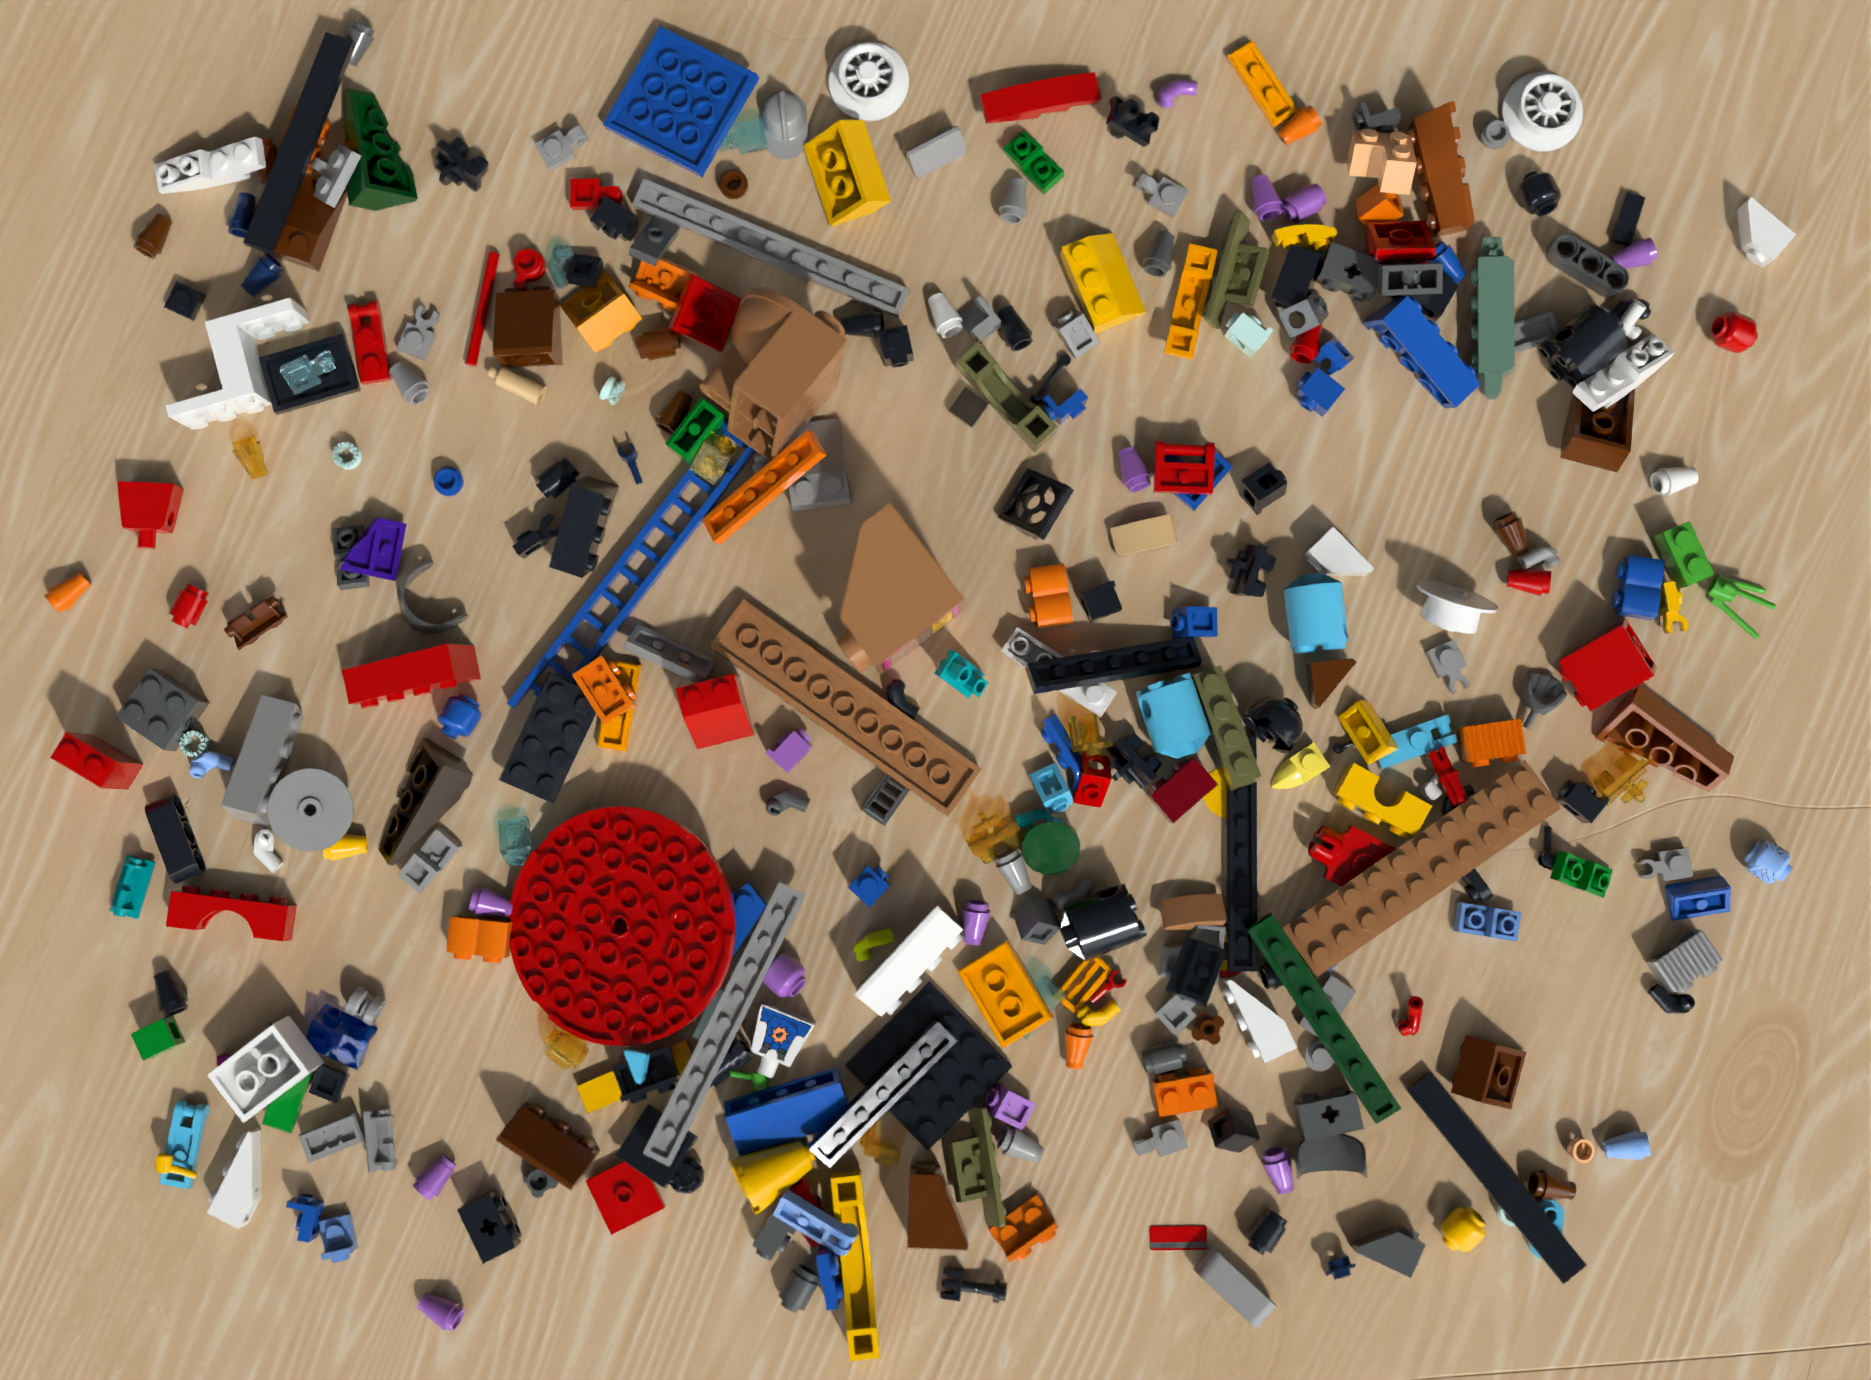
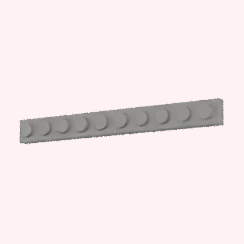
M643 178L632 203L633 207L659 217L681 228L899 318L910 293L909 288Z
M778 882L643 1154L669 1167L671 1166L806 896L805 894Z

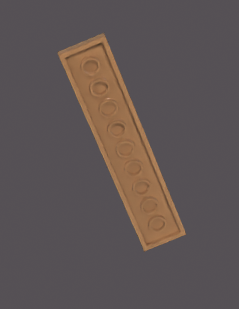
M744 599L709 645L710 649L946 817L950 815L982 770Z
M1524 760L1282 928L1313 975L1317 978L1556 813L1561 807L1526 760Z

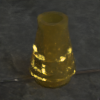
M254 435L244 437L232 443L234 447L232 452L249 474L251 481L268 475L261 443L256 440Z

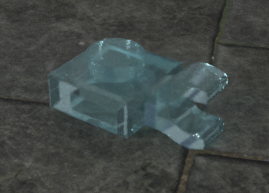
M762 118L734 123L735 132L726 135L718 151L724 152L739 147L740 155L767 150L768 144Z
M329 350L321 352L312 361L309 360L307 355H304L279 366L282 376L294 395L320 384L321 378L319 375L336 368L333 362L335 359Z

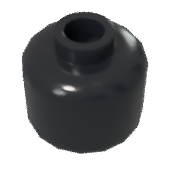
M1533 171L1523 177V182L1519 185L1517 193L1526 212L1537 216H1545L1553 212L1561 199V191L1553 176L1548 172L1539 173L1538 171Z

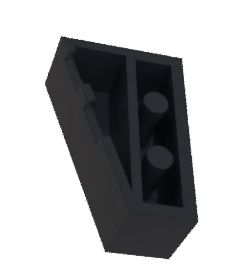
M587 475L571 484L549 564L550 568L580 578L595 570L598 562V555L596 553L599 544L604 539L605 526L619 486Z

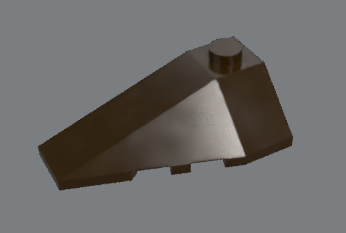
M425 737L422 738L409 761L406 770L411 773L405 789L400 788L397 797L400 800L397 814L390 816L378 849L387 864L391 866L461 798L465 789L469 787L473 773L462 759Z

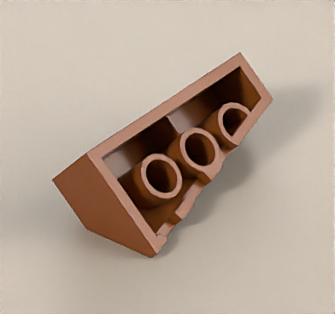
M1455 101L1448 102L1415 117L1408 126V129H1406V134L1411 135L1417 162L1415 174H1419L1421 181L1419 186L1420 198L1422 202L1426 201L1427 205L1426 223L1428 228L1433 230L1434 238L1466 231L1475 223L1469 184L1467 182L1462 183V178L1465 176L1464 157L1457 153L1458 139L1461 138L1459 126L1453 127L1451 113L1456 112Z
M1638 685L1619 703L1595 736L1596 739L1604 743L1608 740L1618 745L1619 750L1629 755L1633 752L1647 759L1646 763L1656 768L1662 766L1672 771L1673 776L1706 792H1710L1729 776L1734 760V755L1641 685Z

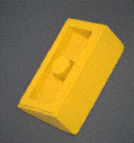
M1359 699L1338 716L1339 721L1367 764H1371L1398 749L1397 744L1368 701Z

